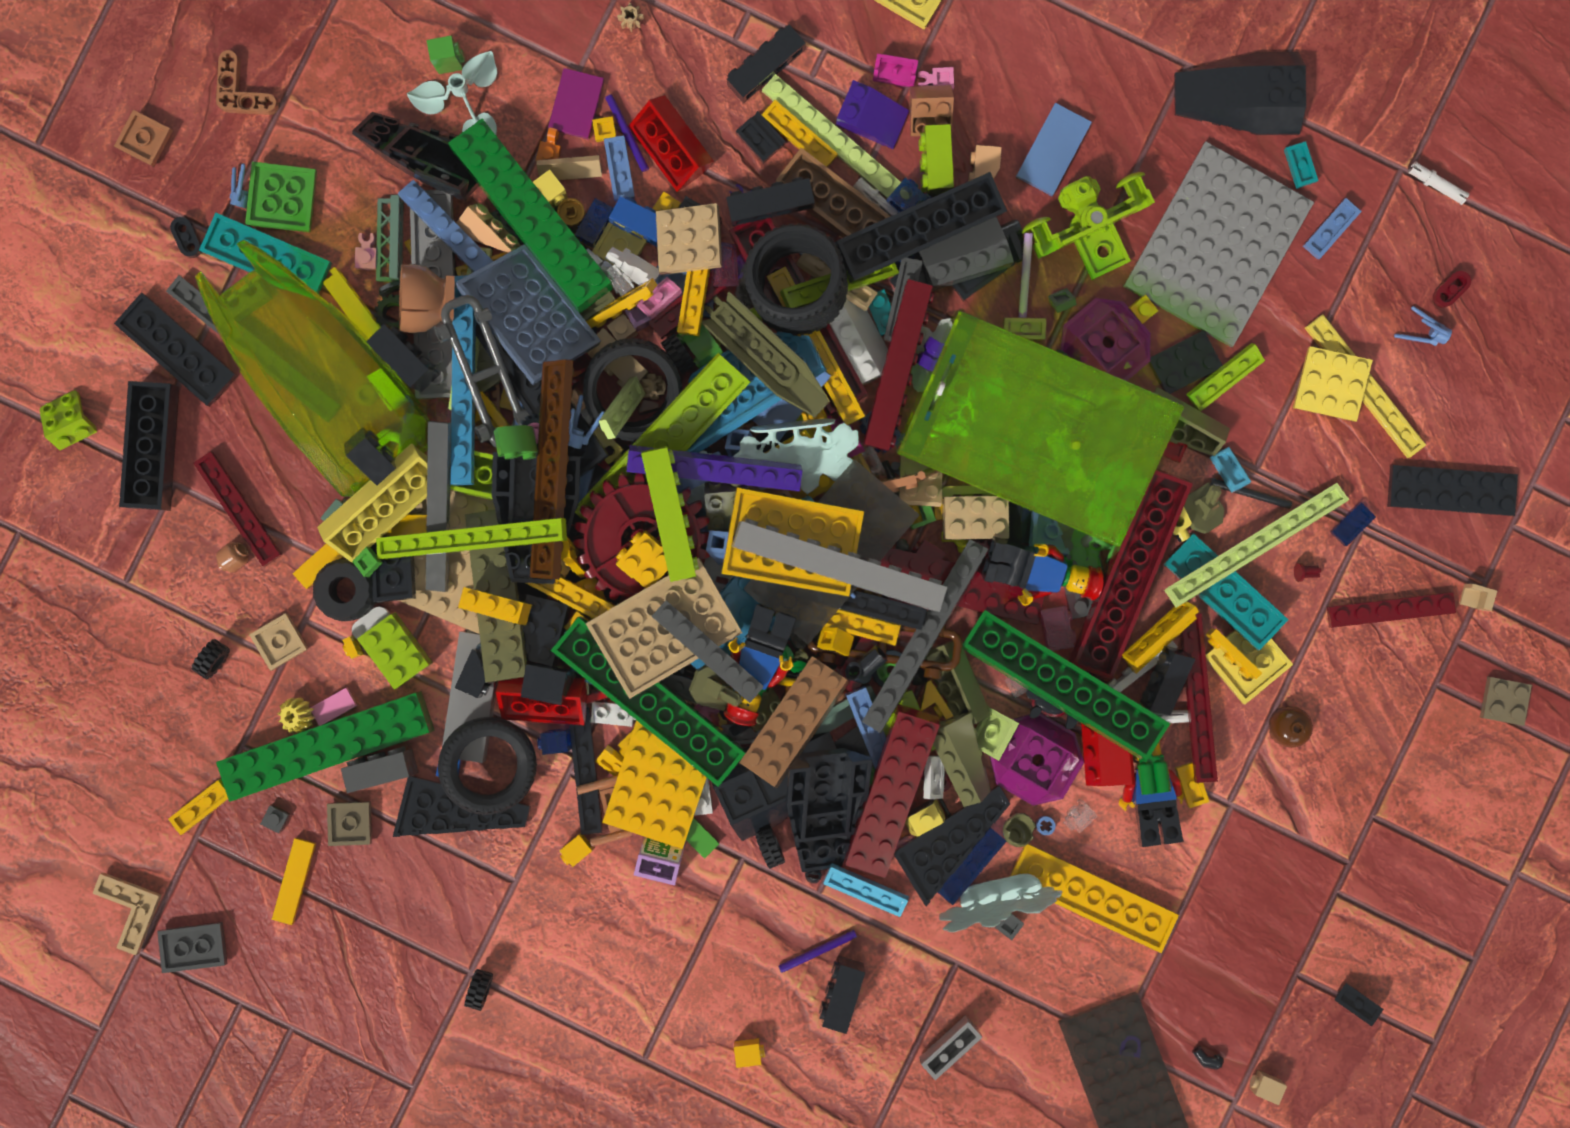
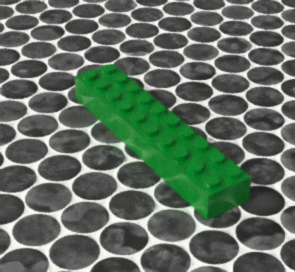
M483 118L448 142L453 154L579 314L613 289L609 278Z
M984 610L962 644L963 650L1145 763L1171 724Z
M582 616L578 617L551 651L719 787L746 754V750L661 681L629 699L586 625L588 621Z
M422 691L217 761L216 764L228 800L231 802L435 731Z

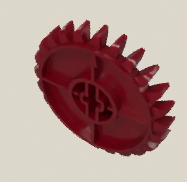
M621 472L618 479V488H615L606 479L603 482V490L606 494L604 497L594 490L590 492V499L595 507L582 505L580 512L588 521H576L574 525L578 532L584 534V537L574 538L573 545L585 550V552L577 556L576 560L580 564L589 563L590 567L585 570L584 576L587 579L593 577L599 579L595 586V589L598 591H602L606 587L611 589L609 597L611 600H616L620 594L624 595L625 600L646 589L616 565L618 560L616 558L617 554L623 548L628 549L633 544L630 541L638 532L642 534L647 530L655 539H661L657 529L658 525L648 482H645L644 474L636 473L634 483H630L626 474ZM688 486L680 493L683 495L685 506L681 507L682 515L687 514L690 526L686 528L687 537L692 536L694 549H690L692 558L706 559L710 555L706 552V548L701 547V544L707 543L709 532H700V529L705 527L710 522L708 516L696 517L695 514L700 511L703 502L697 500L691 504L687 503L691 494V488ZM630 525L632 533L624 538V530ZM668 571L658 581L669 575Z

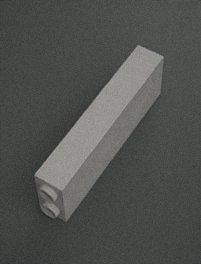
M466 629V632H459L442 747L450 734L462 724L476 718L493 717L498 681L488 682L491 684L486 696L482 695L481 698L473 697L455 688L471 650L475 649L480 643V634ZM490 736L481 737L469 743L462 751L459 760L485 762Z

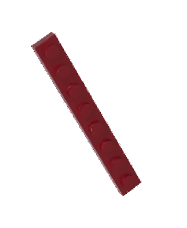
M1197 613L1195 615L1197 619L1180 633L1182 650H1185L1196 659L1185 682L1194 782H1218L1202 613Z

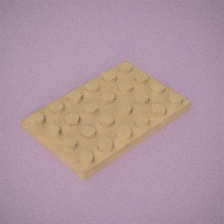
M699 558L697 559L699 570H695L696 577L670 582L668 575L586 623L629 699L699 659L651 617L665 600L718 646L723 645L742 633Z

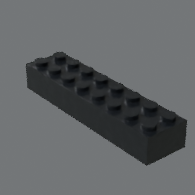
M988 172L837 240L835 243L843 257L848 280L852 283L1007 212V209L991 172Z

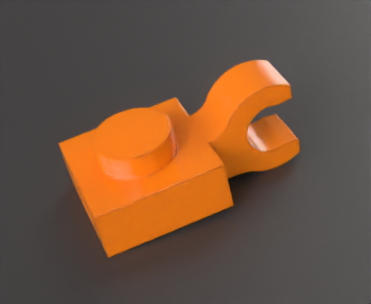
M549 127L547 142L540 141L535 160L536 163L537 160L559 159L562 147L556 145L559 137L558 129Z

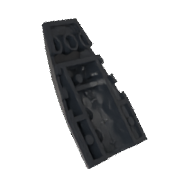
M1256 52L1177 72L1174 74L1175 115L1201 122H1211L1217 126L1232 127V129L1238 131H1248L1254 135H1299L1306 110V65L1299 52Z
M371 112L352 130V134L387 162L415 179L434 187L436 190L466 201L479 187L453 154L448 144L458 135L450 133L448 137L441 135L440 130L433 128L430 131L419 129L418 124H401L400 119Z
M493 452L492 499L499 525L533 521L537 454L536 458L523 460V456L505 459V456L498 457V452ZM568 455L569 461L566 471L567 485L565 487L566 506L564 508V518L566 519L567 537L579 501L581 456ZM532 544L504 547L511 582L555 583V579L530 577Z
M845 748L802 753L789 767L786 806L802 872L829 869L832 863L842 867L850 846V837L854 835L856 821L858 817H861L863 811V802L867 801L869 795L871 757Z

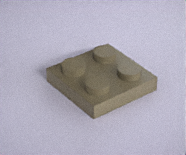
M1487 677L1480 718L1525 726L1532 685Z
M371 801L327 804L328 846L372 844Z

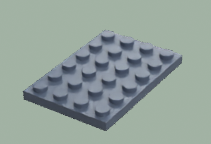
M525 244L456 282L455 286L463 296L470 295L479 300L483 309L487 307L490 310L492 320H489L488 323L492 334L532 385L542 380L543 362L564 359L575 360L601 343L598 336Z

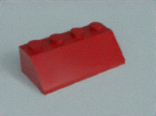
M665 95L650 99L628 126L676 192H679L704 174L714 162Z
M524 677L501 680L498 683L496 696L502 719L585 725L587 703L585 678L576 677L562 706L521 697Z
M1081 723L1086 786L1134 785L1133 755Z

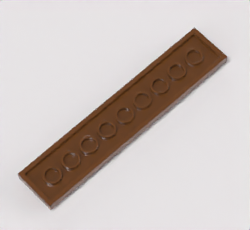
M564 359L543 362L533 521L564 518V508L566 506L565 487L567 485L566 471L569 461L570 405L573 395L571 389L572 377L574 375L573 360ZM562 541L532 544L531 578L560 580L562 572Z

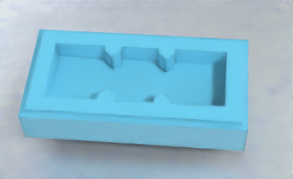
M1230 447L1210 457L1231 493L1251 483L1250 478Z

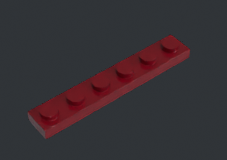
M210 451L195 461L193 464L261 565L266 567L282 556V553L214 452Z
M1454 593L1326 607L1329 628L1456 613Z

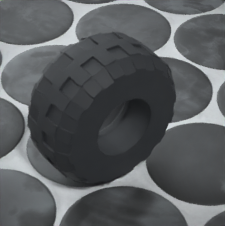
M338 559L324 565L317 573L313 582V598L318 609L327 617L338 621H353L362 618L376 605V602H373L372 574L370 577H364L355 564L348 559ZM346 577L353 581L356 588L353 599L347 603L341 601L336 592L338 583Z

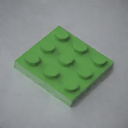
M252 161L245 224L311 233L317 170Z

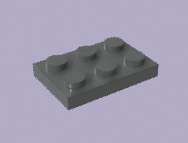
M223 922L157 931L162 973L225 966L228 964Z

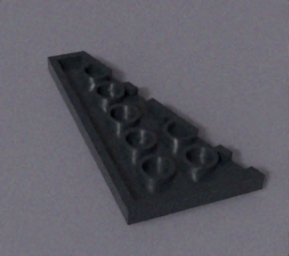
M410 776L407 778L393 837L526 827L531 805L518 803L512 808L497 814H475L460 808L446 795L440 782ZM472 791V792L477 793V794L487 795V794H483V793H479V792Z
M999 785L991 789V792L982 802L959 809L945 818L944 823L913 838L895 850V858L926 907L935 894L941 890L948 878L955 873L972 852L979 840L981 841L986 835L985 833L993 823L995 824L1010 805Z

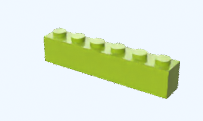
M667 446L641 451L670 582L696 577L695 570H699L697 557L692 558L690 549H694L692 536L687 537L686 528L690 527L687 514L682 515L681 507L685 506L682 493H677L676 485H680L678 473L672 471L671 464L675 463L673 451H668Z

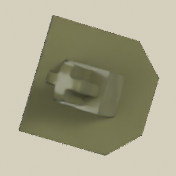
M1208 482L1188 495L1184 508L1192 522L1190 526L1192 530L1205 534L1223 523L1225 509L1219 501L1222 493L1221 486H1210Z
M706 664L696 669L689 687V691L696 704L725 711L727 703L735 707L742 703L741 695L734 692L733 688Z

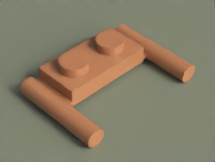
M934 465L918 473L889 480L886 476L869 483L868 489L870 491L878 489L879 492L886 490L887 494L900 491L899 487L906 486V489L915 488L925 478L939 473L941 468L939 465Z
M618 776L576 786L578 795L599 789L604 813H606ZM608 825L610 833L591 838L590 844L591 847L623 839L632 836V832Z

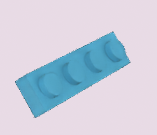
M833 863L823 882L826 886L898 917H901L909 900V896Z

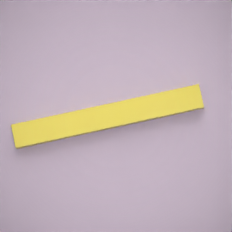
M1323 314L1305 327L1306 331L1321 349L1356 356ZM1369 373L1362 402L1403 454L1410 458L1426 446V444Z

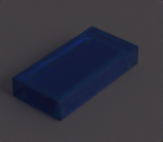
M1359 502L1330 533L1344 546H1348L1376 516L1362 502Z

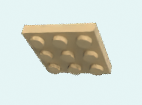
M717 203L656 211L658 265L661 275L722 267L720 216Z

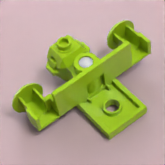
M1135 172L1122 178L1118 182L1116 189L1124 187L1129 199L1107 210L1097 203L1101 189L1096 179L1085 176L1065 186L1060 191L1058 200L1062 208L1075 214L1069 228L1052 235L1047 225L1051 218L1040 217L1028 223L1022 231L1023 234L1029 231L1033 233L1035 242L1033 248L1038 259L1074 242L1091 280L1129 263L1131 260L1113 223L1155 203L1150 190L1146 189L1142 177L1146 174L1144 172ZM1103 246L1107 249L1108 254L1106 257L1098 255V247Z

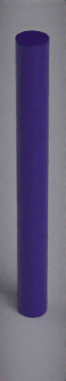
M613 95L606 96L605 99L641 171L649 170Z
M852 930L778 965L781 973L788 971L857 938V935Z

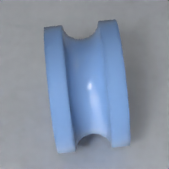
M1042 816L1037 820L1036 829L1042 835H1050L1055 831L1056 826L1052 818ZM1043 820L1051 822V825H1049L1051 828L1048 831L1045 829L1041 830L1040 826H1043L1041 824Z

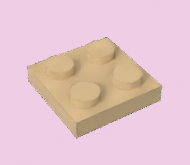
M288 613L249 634L270 671L308 650L306 643Z

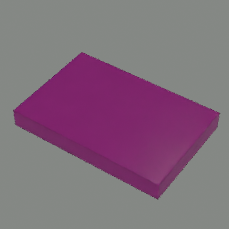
M563 68L548 129L549 127L555 128L560 133L589 140L593 126L592 120L596 115L604 78Z

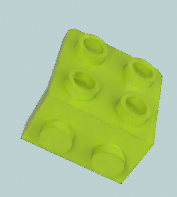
M75 390L40 408L44 437L60 451L97 432L96 426L83 414L80 395Z

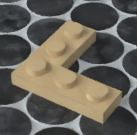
M103 872L99 875L92 894L131 908L116 948L133 955H138L162 895Z

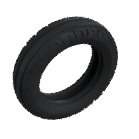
M497 717L476 718L459 726L445 741L438 760L439 780L446 795L460 808L482 815L497 814L518 804L529 792L537 770L536 753L526 733L514 723ZM487 736L498 737L508 742L516 753V774L511 783L500 792L490 795L474 793L467 789L460 781L458 775L459 757L464 748L472 741Z

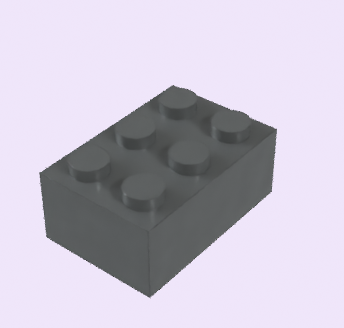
M405 746L387 751L388 755L385 752L368 756L366 761L365 757L346 762L347 766L341 768L347 793L407 778L419 773L413 749L406 750Z

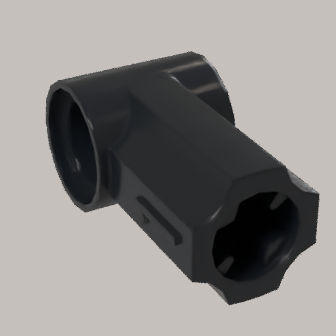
M1014 219L1000 226L1008 242L1013 261L1016 264L1023 260L1024 240L1021 225L1017 219Z
M875 645L857 662L849 663L846 666L845 675L851 681L866 684L871 680L872 674L888 661V656L885 651Z

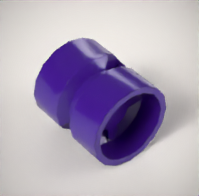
M929 336L923 345L925 350L918 353L916 363L931 373L936 374L947 347Z

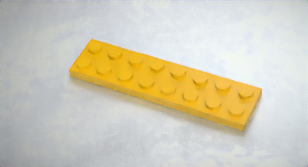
M1030 844L1022 848L1010 876L1019 874L1034 875L1040 880L1042 888L1049 886L1054 887V890L1063 891L1062 895L1056 898L1055 904L1159 953H1162L1179 917L1173 911Z

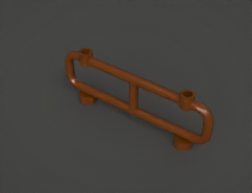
M807 622L805 642L809 649L820 653L819 661L822 663L835 664L836 656L860 659L868 652L850 649L849 656H844L836 651L822 650L814 642L815 624ZM946 624L938 637H948L953 640L952 659L948 663L924 660L920 668H925L924 677L941 679L942 671H950L956 668L960 662L962 639L957 632L945 629ZM901 625L899 631L915 633L916 629ZM879 642V647L886 653L887 643ZM886 654L888 656L886 663L896 664L900 656Z

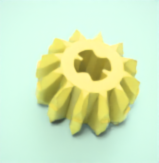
M290 698L280 705L281 711L277 714L281 716V719L278 722L283 723V729H288L289 733H301L312 726L311 720L315 717L311 712L314 709L309 708V702L304 701L303 698Z

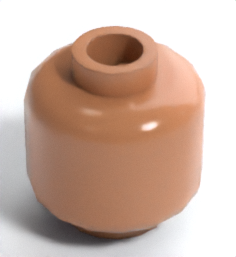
M240 542L227 543L216 554L218 567L230 573L237 572L249 560L248 549Z

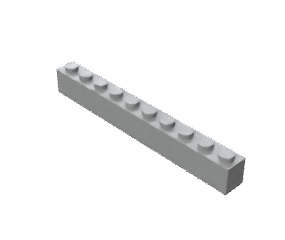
M745 519V522L740 521L738 523L731 547L931 611L940 612L947 587L942 586V581L930 578L927 581L921 579V574L911 571L908 575L901 572L902 568L889 565V568L881 566V562L869 558L868 561L860 559L861 555L848 552V555L840 553V548L828 545V548L819 546L820 542L812 539H807V542L799 540V535L794 533L780 534L778 533V528L766 525V528L757 526L758 522L750 519Z

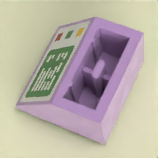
M644 837L634 876L675 886L685 844L683 849Z

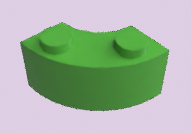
M702 323L699 336L679 333L676 335L682 345L686 344L696 357L693 361L698 369L708 364L718 352L723 354L719 345Z
M515 425L497 427L494 430L498 457L505 456V459H513L523 456V460L536 458L538 449L534 427Z

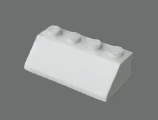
M846 299L843 309L839 311L840 314L829 325L864 386L881 377L888 349L868 311L866 310L865 312Z

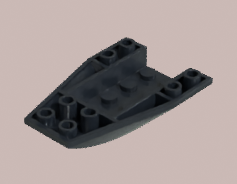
M830 732L814 734L802 753L837 749ZM738 762L719 787L712 782L730 825L741 841L753 837L756 833L765 829L775 827L789 817L786 806L788 774L779 787L775 788Z

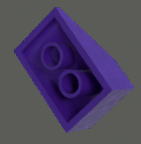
M853 80L837 116L836 126L893 149L909 110L877 90Z

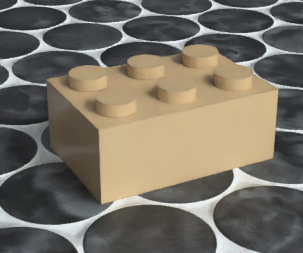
M1008 496L943 497V540L992 539L993 536L1008 539Z

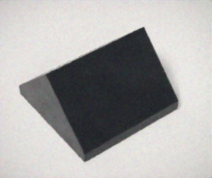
M1033 501L1009 502V538L1005 540L1029 544Z
M538 663L526 664L521 697L562 706L577 676V671Z

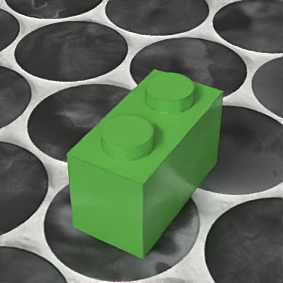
M452 36L426 40L430 61L439 74L463 69L462 62H465L464 52L460 49L459 43H455Z

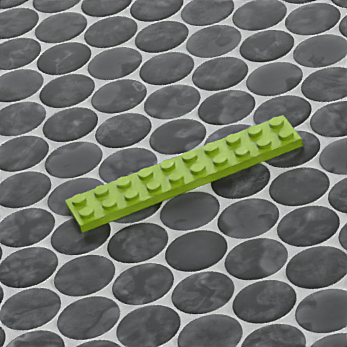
M718 352L633 445L651 448L667 446L669 450L687 451L746 388L750 381ZM629 449L578 503L575 513L586 522L588 519L581 514L580 508L582 505L595 507L590 499V492L592 490L603 497L606 495L603 490L604 480L608 479L615 488H618L619 475L621 472H624L629 482L634 483L636 473L626 472ZM644 474L645 482H648L646 474Z

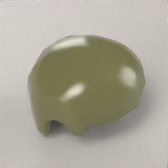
M1016 813L1005 821L1003 836L1010 845L1025 847L1034 838L1033 830L1035 823L1025 813Z

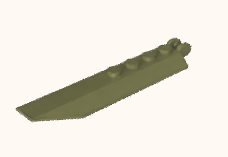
M728 292L726 302H722L717 296L712 298L719 307L714 311L710 306L705 305L704 309L711 315V319L702 321V324L776 396L816 417L830 400L808 365L733 294Z

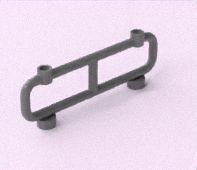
M464 295L450 300L443 306L441 310L443 323L434 326V330L440 342L450 340L483 423L474 427L477 438L481 443L490 440L491 444L497 448L494 427L476 382L499 373L514 411L513 415L516 422L522 425L520 423L521 420H526L525 417L530 415L525 408L522 409L490 329L488 323L489 320H492L490 310L487 307L483 309L479 300L475 297ZM464 304L472 305L475 311V319L480 324L495 363L494 366L475 374L471 372L450 319L451 310Z

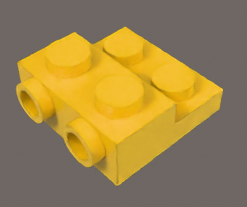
M645 530L642 534L638 532L631 539L630 542L633 544L628 549L623 548L617 554L616 558L618 560L616 565L629 577L638 581L644 588H648L655 584L668 569L662 544Z

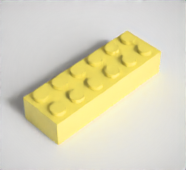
M412 443L395 458L396 469L380 484L376 485L371 480L367 482L317 527L323 541L350 562L365 547H371L376 543V538H381L427 497L428 457Z

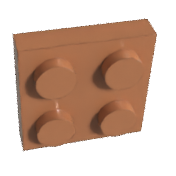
M133 110L114 147L154 167L173 130Z

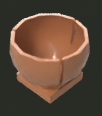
M401 264L399 330L408 333L425 332L439 322H442L441 310L443 306L454 299L455 276L446 275L445 279H441L425 266ZM452 309L450 312V319L452 322L454 319V309Z

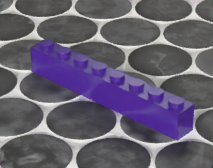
M630 445L626 472L646 474L641 451L655 448ZM672 450L675 463L671 464L672 471L677 472L679 478L800 491L803 471L800 464Z

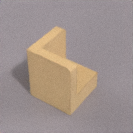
M1464 584L1459 603L1482 611H1492L1497 591L1476 584Z

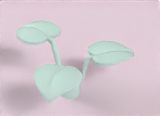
M492 51L479 54L467 61L463 66L462 75L459 73L452 74L448 79L449 85L446 86V93L444 87L436 81L424 82L407 93L414 107L423 113L431 115L437 114L444 109L445 104L443 100H447L452 91L455 96L463 98L473 118L464 123L462 132L483 118L494 134L497 135V125L493 117L488 113H481L476 117L466 97L468 92L467 84L472 85L475 83L476 86L483 88L490 86L496 80L497 67Z

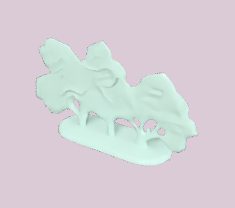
M812 419L755 426L750 429L752 432L768 433V437L761 442L751 436L744 437L740 441V451L733 457L800 464L803 470L801 489L808 495L819 486L822 474L830 477L833 481H848L851 479L857 466L851 458L847 457V454L859 445L858 431L852 430L845 423L839 424L834 431L829 433L822 429V426L834 424L835 419ZM813 427L817 429L814 438L799 435V429ZM793 430L794 440L791 443L782 444L776 439L777 431ZM822 436H826V443L823 442ZM770 441H772V448L770 449V451L768 453H763L765 445H770ZM775 443L779 444V449L775 448ZM761 444V448L757 450L756 446ZM758 487V488L761 489V490H764L766 487Z
M1019 874L967 887L962 892L960 897L962 907H952L946 912L939 914V920L951 921L943 928V930L948 932L964 930L975 923H980L983 927H996L1000 924V921L1008 919L1014 911L1041 913L1048 906L1057 901L1056 898L1060 897L1063 891L1054 890V887L1049 886L1042 888L1040 880L1031 874Z

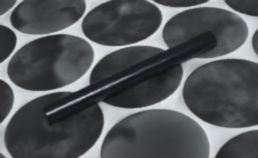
M1215 478L1210 479V486L1219 485L1223 490L1230 491L1224 481ZM1246 487L1233 492L1290 509L1292 506V501Z

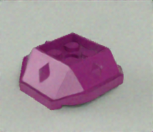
M1095 298L1063 325L1060 350L1067 353L1068 357H1071L1072 361L1080 368V372L1083 374L1080 382L1085 388L1118 389L1150 362L1151 333L1124 302ZM1103 338H1108L1111 341V348H1106L1103 345Z
M1041 713L1036 718H1031L1030 714L1013 718L1012 720L1019 723L1000 760L998 761L989 756L995 783L1031 805L1063 799L1084 764L1075 733ZM1041 754L1042 762L1034 765L1032 762L1033 756Z

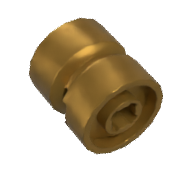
M568 198L559 204L557 214L572 232L581 231L587 224V214L581 202L574 198Z

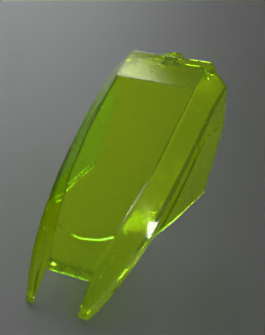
M242 240L237 243V246L255 268L253 271L221 295H219L201 271L195 276L208 313L229 353L240 368L239 372L289 438L341 496L352 497L370 481L346 457L344 443L362 427L367 431L372 430L379 438L377 441L382 446L387 445L393 451L394 458L411 443L423 453L428 450V422L431 420L420 405V401L415 399L414 393L407 384L367 344L366 341L369 338L331 302L328 303L281 262L257 246Z

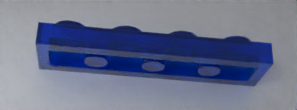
M991 827L981 841L979 840L972 852L955 873L944 883L941 890L937 892L950 904H955L1007 842Z

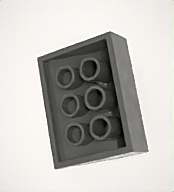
M997 217L918 252L921 261H923L922 265L928 285H932L931 291L1009 268L1014 262Z

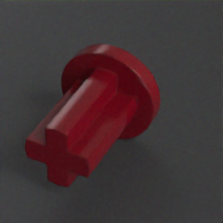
M1302 563L1295 564L1294 577L1297 582H1302L1304 578H1320L1321 568L1319 566H1304Z

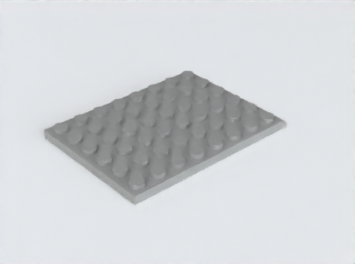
M1205 141L1123 287L1140 297L1147 295L1156 306L1197 329L1204 330L1206 334L1229 347H1233L1314 202Z

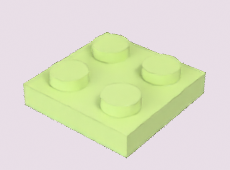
M988 707L991 716L978 723L976 727L978 737L976 739L978 747L981 748L982 752L999 761L1019 723Z

